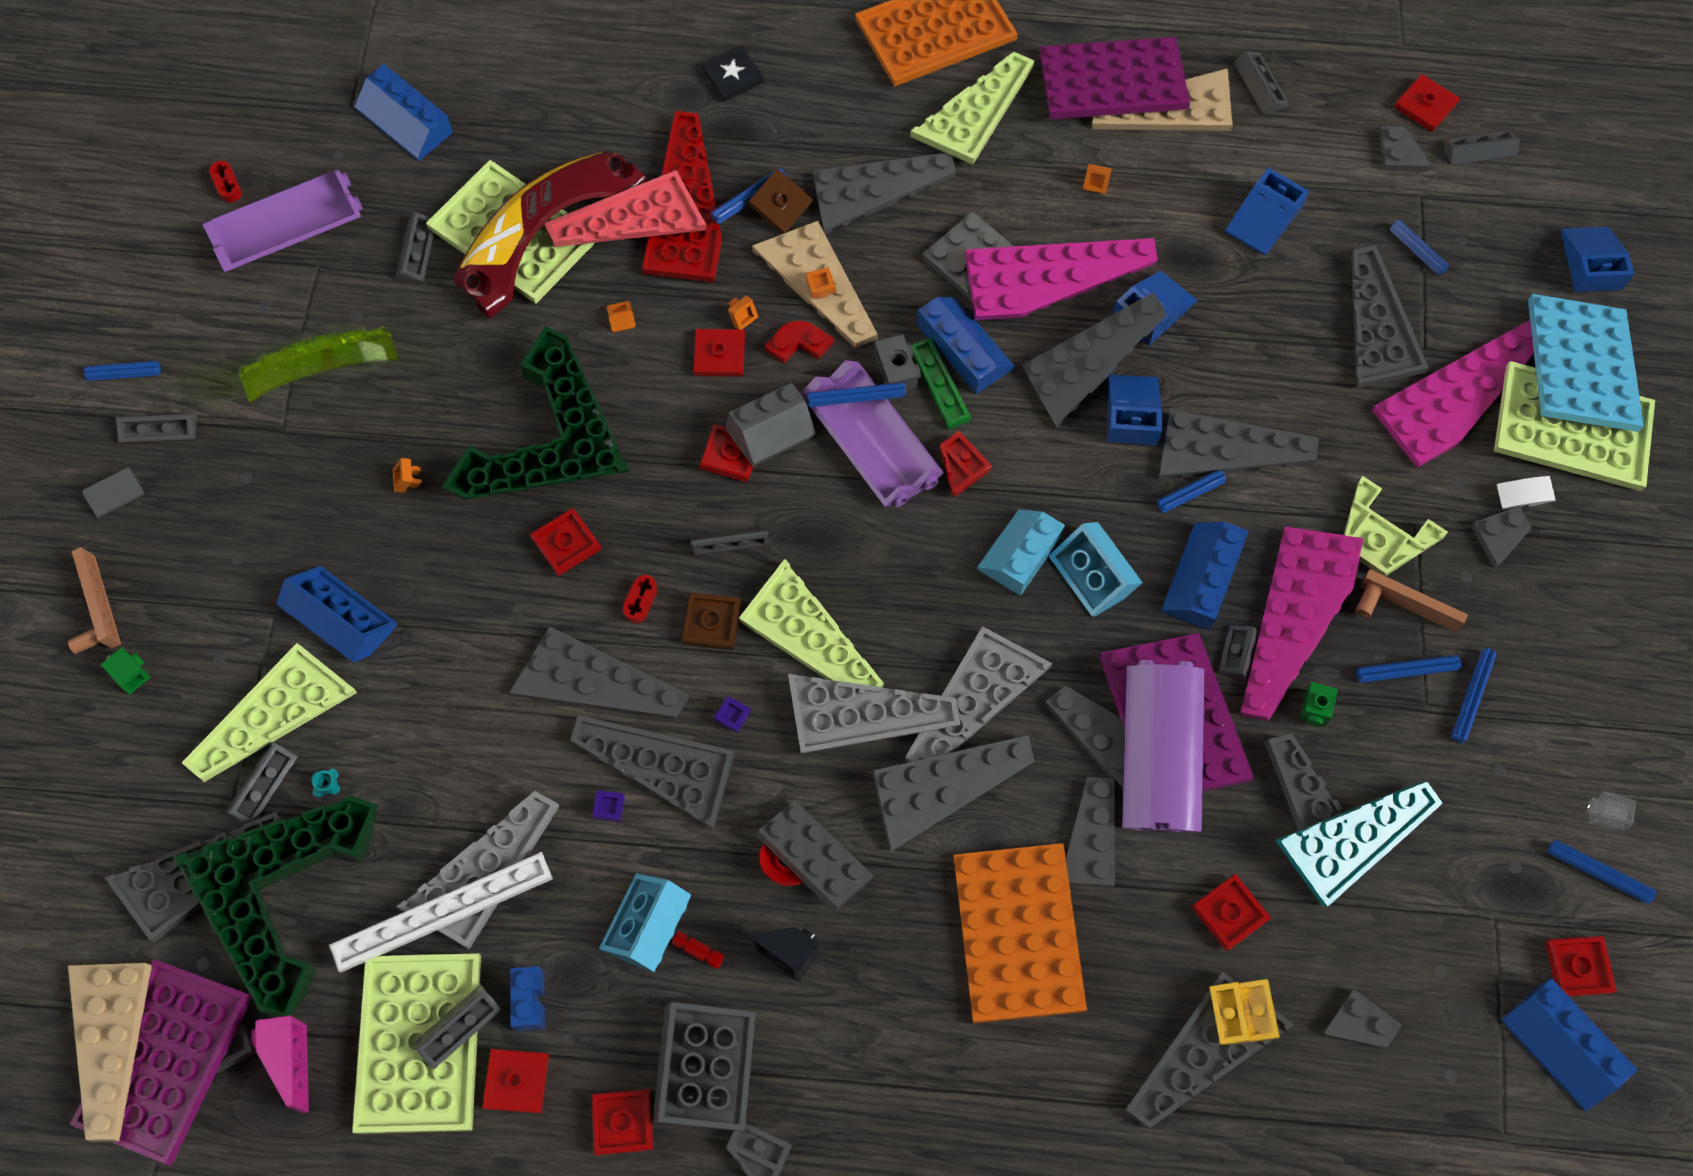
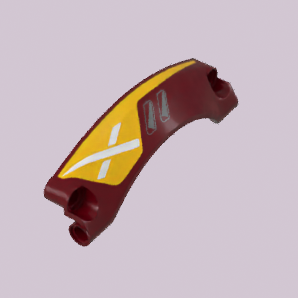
M608 151L593 153L568 161L543 173L515 192L484 225L454 274L455 285L466 290L471 298L478 300L476 302L478 309L488 319H492L511 303L521 258L533 236L545 222L560 210L573 203L595 197H611L648 182V179L633 163L626 162L622 155ZM611 159V160H612V164H611V166L609 167V160ZM471 275V281L467 285L466 280L468 276Z

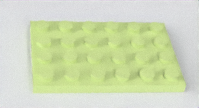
M489 160L426 223L427 227L459 251L466 254L478 233L493 214L526 184ZM562 209L558 213L553 215L548 221H551L568 213ZM543 224L533 236L521 258L514 289L537 304L594 243L554 247Z
M1510 361L1505 369L1494 452L1642 491L1646 488L1655 400L1639 396L1644 427L1639 432L1541 416L1536 368Z
M480 954L377 956L365 962L352 1133L472 1131L477 1032L434 1070L415 1050L413 1043L480 985Z

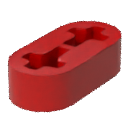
M216 161L210 166L209 172L221 199L226 203L238 201L241 198L242 191L231 166L226 161ZM224 171L226 177L221 178L219 172ZM229 185L232 190V192L228 193L226 187Z
M641 575L636 578L624 602L623 613L626 620L630 623L637 624L645 620L657 595L656 581L650 575ZM648 583L651 590L646 589L643 596H641L640 586L644 587ZM640 602V613L636 612L634 615H631L630 608L635 609L637 603Z

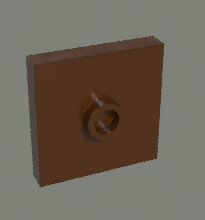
M777 168L747 204L776 230L784 234L810 205L813 199Z
M689 592L681 639L682 644L734 650L741 598Z

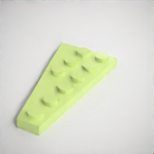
M1015 52L1011 53L994 66V70L988 75L981 76L975 85L971 88L968 86L946 103L943 109L936 115L929 116L923 125L912 129L910 137L973 165L1033 68L1034 60Z
M784 559L741 614L739 622L827 680L883 688L884 683L867 661L859 655L851 641L844 636L836 622L817 598L810 593L801 578L790 568V564Z
M296 643L193 750L182 764L205 782L357 692Z

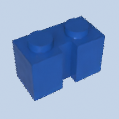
M539 966L510 968L511 1027L516 1032L545 1030V1007L540 1001H537V996L544 995L543 970Z

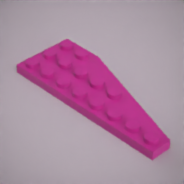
M1284 527L1241 716L1269 721L1285 696L1286 690L1298 676L1305 661L1307 662L1325 634L1327 626L1341 609V605L1347 595L1349 596L1353 590L1363 546V538Z

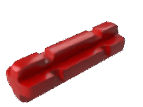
M677 931L672 938L671 943L674 947L680 950L683 948L685 953L702 962L707 961L708 965L715 969H718L724 960L722 953L716 950L711 951V947L692 937L689 939L688 935L681 931Z

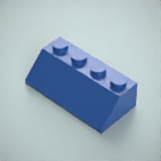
M385 64L366 77L355 104V109L416 160L420 161L453 133L448 116Z
M937 297L918 309L916 325L927 338H932L939 352L975 394L1015 369V365L956 298Z
M1227 522L1195 523L1161 612L1210 631L1217 618L1249 531Z
M322 566L286 578L276 602L287 614L293 616L305 625L307 629L314 632L353 663L372 655L398 624Z
M1552 978L1539 984L1501 1019L1504 1025L1584 1111H1588L1616 1091L1638 1070Z

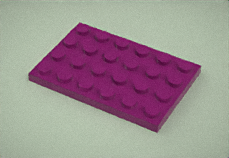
M1176 37L1040 47L1039 55L1050 119L1185 110L1190 107V99Z
M1199 633L1102 652L1099 658L1124 730L1127 666L1138 665L1140 660L1154 661V664L1177 665V662L1188 661L1193 662V667L1203 668L1202 792L1250 782L1254 778Z
M153 959L120 1139L113 1143L172 1166L253 997ZM81 1101L70 1125L85 1131Z

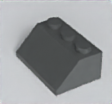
M792 383L729 412L725 428L752 467L816 435L806 401Z

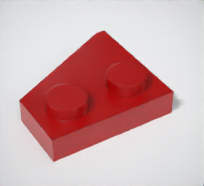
M960 431L940 444L941 457L951 494L954 498L991 471L992 465Z

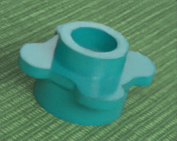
M335 769L315 772L311 776L312 784L315 788L313 795L321 798L326 794H338L340 791V786L337 785L339 773ZM328 781V784L324 786L323 783Z

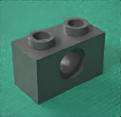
M904 335L875 341L874 354L884 383L903 382L906 391L917 388L918 378L921 377L918 364H914L912 361V346L910 342L906 343ZM894 363H901L903 365L896 366Z

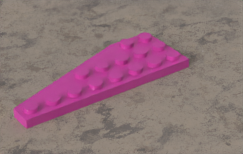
M1154 238L966 249L965 259L974 320L1024 317L1040 308L1041 310L1047 308L1050 304L1060 300L1064 301L1097 288L1098 285L1105 282H1112L1125 274H1132L1152 266L1158 260Z
M1530 320L1374 406L1372 411L1417 468L1460 443L1503 391L1505 369L1510 361L1525 365L1532 357L1534 349Z

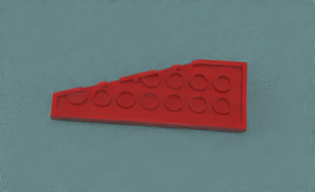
M675 111L662 176L677 170L706 223L707 230L649 236L642 271L643 274L714 283L722 246V236L719 224H716L711 218L712 211L716 209L699 115L698 113Z

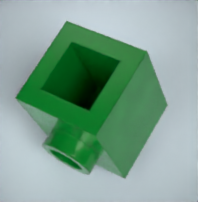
M123 647L111 653L106 661L101 664L115 682L129 695L151 678L141 667L145 662L134 651L129 654Z
M1311 682L1305 690L1299 719L1306 721L1310 726H1326L1333 716L1338 689Z

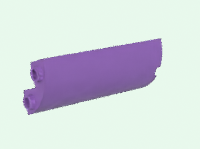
M336 169L206 221L202 225L214 247L213 250L224 272L357 219L361 217L359 211L363 210L358 197H352L347 188L351 186L346 172L341 174L340 170Z
M845 360L830 378L815 377L800 394L807 402V394L809 392L872 386L876 384L859 362ZM888 399L811 407L885 507L896 505V507L902 506L909 498L922 490L933 488L938 483L937 479L944 473Z
M1140 660L1138 665L1127 666L1122 828L1138 831L1165 830L1178 833L1201 832L1204 669L1193 667V662L1180 661L1177 662V665L1154 664V661Z

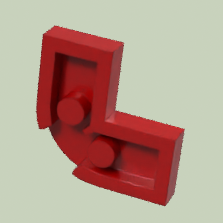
M793 321L785 324L765 345V351L783 364L799 347L819 360L833 344V337L809 322Z

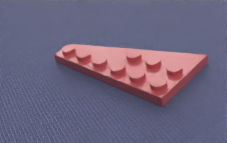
M677 170L544 223L554 247L707 230L706 223Z

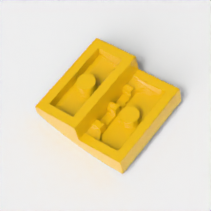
M1268 979L1209 986L1220 1045L1280 1038Z

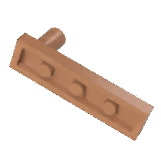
M82 547L72 551V555L94 628L68 640V645L74 654H78L99 643L110 648L121 645V641L95 555Z
M1369 569L1359 588L1365 591L1355 611L1357 615L1363 618H1370L1379 597L1454 632H1457L1463 626L1468 616L1464 612Z

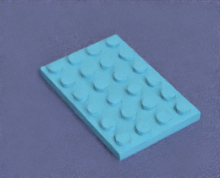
M1532 294L1528 299L1541 416L1639 432L1644 427L1626 309Z

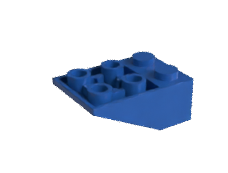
M1268 167L1250 191L1225 232L1266 256L1303 208L1309 191Z
M1609 227L1564 228L1560 230L1575 292L1624 289L1633 277L1634 271L1629 253Z
M1162 271L1132 286L1116 301L1113 312L1115 314L1154 292L1166 311L1167 316L1146 337L1141 339L1148 347L1197 302V299Z
M1109 374L1107 442L1157 445L1162 433V405L1158 377Z

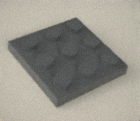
M971 212L922 254V259L972 302L965 259L966 249L1014 246L977 214Z

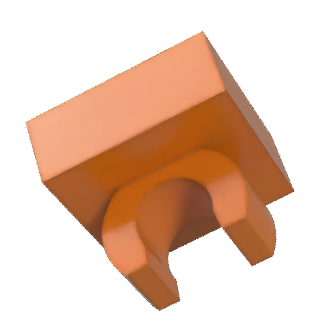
M1088 164L1083 189L1106 194L1111 168Z
M829 267L805 273L812 298L818 297V299L828 297V294L836 292V286Z
M745 296L740 301L734 298L727 303L730 306L728 312L733 325L738 330H742L758 318L753 300L748 296Z
M401 458L393 468L394 492L404 493L408 487L417 488L422 483V480L412 477V475H418L421 472V468L418 466L411 467V459Z

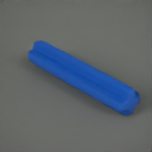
M1397 220L1392 224L1390 231L1437 275L1443 274L1448 269L1449 264L1401 220Z
M158 361L95 365L84 368V376L88 381L156 376L161 373V366Z
M1216 470L1158 499L1157 506L1162 513H1165L1224 484L1226 476L1222 470Z

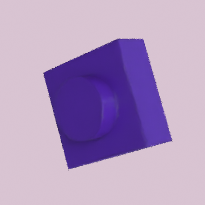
M727 696L715 715L714 721L738 734L751 713V708Z
M597 790L593 819L621 823L625 794Z

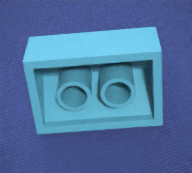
M1019 509L977 569L1021 596L1061 539L1065 525L1044 512Z
M1098 522L1083 523L1049 555V558L1092 617L1122 601L1143 583Z
M636 873L599 949L638 968L654 972L662 960L669 940L674 935L681 915L687 908L691 894L669 880Z

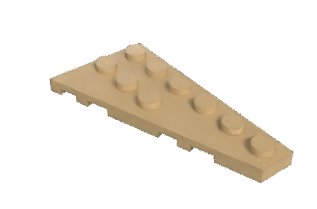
M1228 68L1186 79L1190 99L1189 109L1091 116L1092 129L1231 131L1232 114Z
M818 221L752 246V251L757 256L760 255L772 270L775 269L799 296L818 310V313L824 319H828L835 326V330L852 346L857 348L878 339L875 328ZM829 267L836 286V292L828 294V297L812 298L805 273Z
M147 963L68 966L85 1139L91 1142H114L120 1139L152 967Z

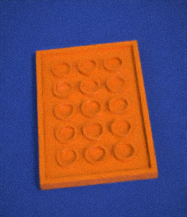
M890 0L855 13L857 24L894 87L1017 40L1018 33L997 0Z
M1064 844L954 855L973 1024L1086 1012L1087 1007Z

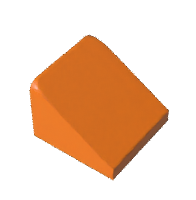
M630 301L606 306L612 332L635 328L636 325Z

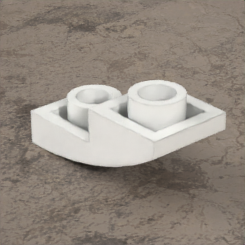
M1550 476L1497 484L1502 510L1525 505L1531 507L1556 501Z

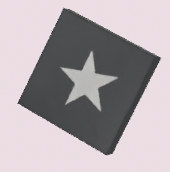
M739 46L702 63L703 71L723 101H727L764 83L763 75L743 46Z

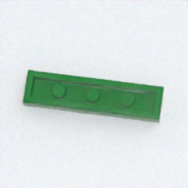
M930 337L911 344L913 350L912 359L914 363L918 364L921 377L947 429L950 430L971 422V416L932 338Z

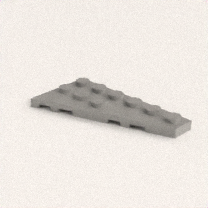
M982 626L942 694L945 697L956 698L961 726L919 733L907 753L905 761L910 762L954 752L1050 669L1052 663Z
M788 674L802 754L961 726L956 698Z
M534 791L512 809L506 818L496 826L493 825L482 838L468 846L444 866L438 875L427 884L424 883L419 887L413 896L407 901L404 900L397 908L403 912L526 859L558 810V803ZM498 904L436 931L470 949Z

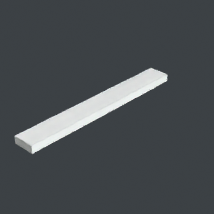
M540 852L330 944L329 946L338 971L340 973L552 880L553 878L543 853Z

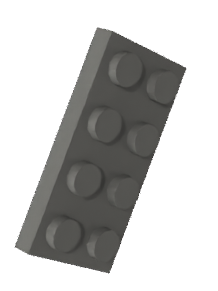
M796 800L760 828L756 834L834 913L873 877V874Z

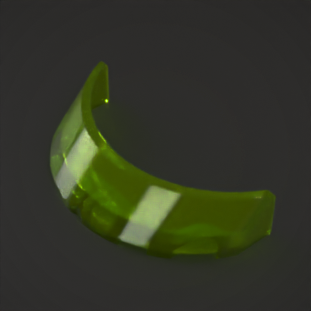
M381 326L373 330H366L365 327L354 328L344 333L339 331L283 346L279 351L265 353L257 357L258 361L255 363L242 365L238 368V372L247 399L251 402L275 388L309 375L358 363L398 360V356L387 327Z

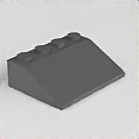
M670 1002L665 1006L652 1125L745 1131L756 1012Z

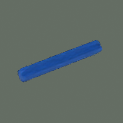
M778 168L783 174L786 175V173L783 172L781 168ZM774 171L713 210L712 220L716 224H720L748 206L747 203Z
M903 382L816 391L807 394V402L809 407L899 398L905 396L906 388Z
M1484 648L1480 652L1451 735L1453 741L1464 743L1468 739L1497 655L1495 650Z
M1458 655L1372 665L1359 667L1356 670L1357 680L1363 683L1455 671L1461 667V661Z
M1553 840L1548 847V854L1646 904L1651 903L1656 896L1655 889L1558 840Z

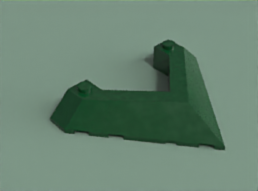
M545 326L520 364L523 379L545 389L560 438L552 439L550 443L539 446L534 444L516 449L517 452L489 456L468 445L442 488L464 500L629 472L566 335Z
M350 796L341 799L340 802L328 806L323 805L303 812L302 815L287 820L282 819L238 834V837L229 840L224 839L203 846L200 850L174 856L177 865L182 870L195 897L204 909V913L232 959L241 979L254 998L259 1011L276 1017L292 1016L306 997L317 970L309 963L288 957L261 890L334 855L362 863L372 839L378 804Z

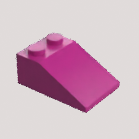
M292 1016L255 1020L256 1029L252 1030L251 1035L253 1047H256V1051L285 1105L301 1113H308L307 1025Z

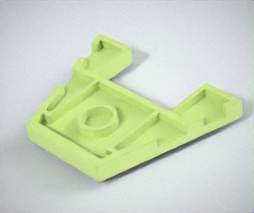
M1362 476L1356 488L1344 535L1363 538L1359 562L1371 570L1387 576L1442 540L1448 533L1429 519L1414 538L1369 509V506L1382 488Z

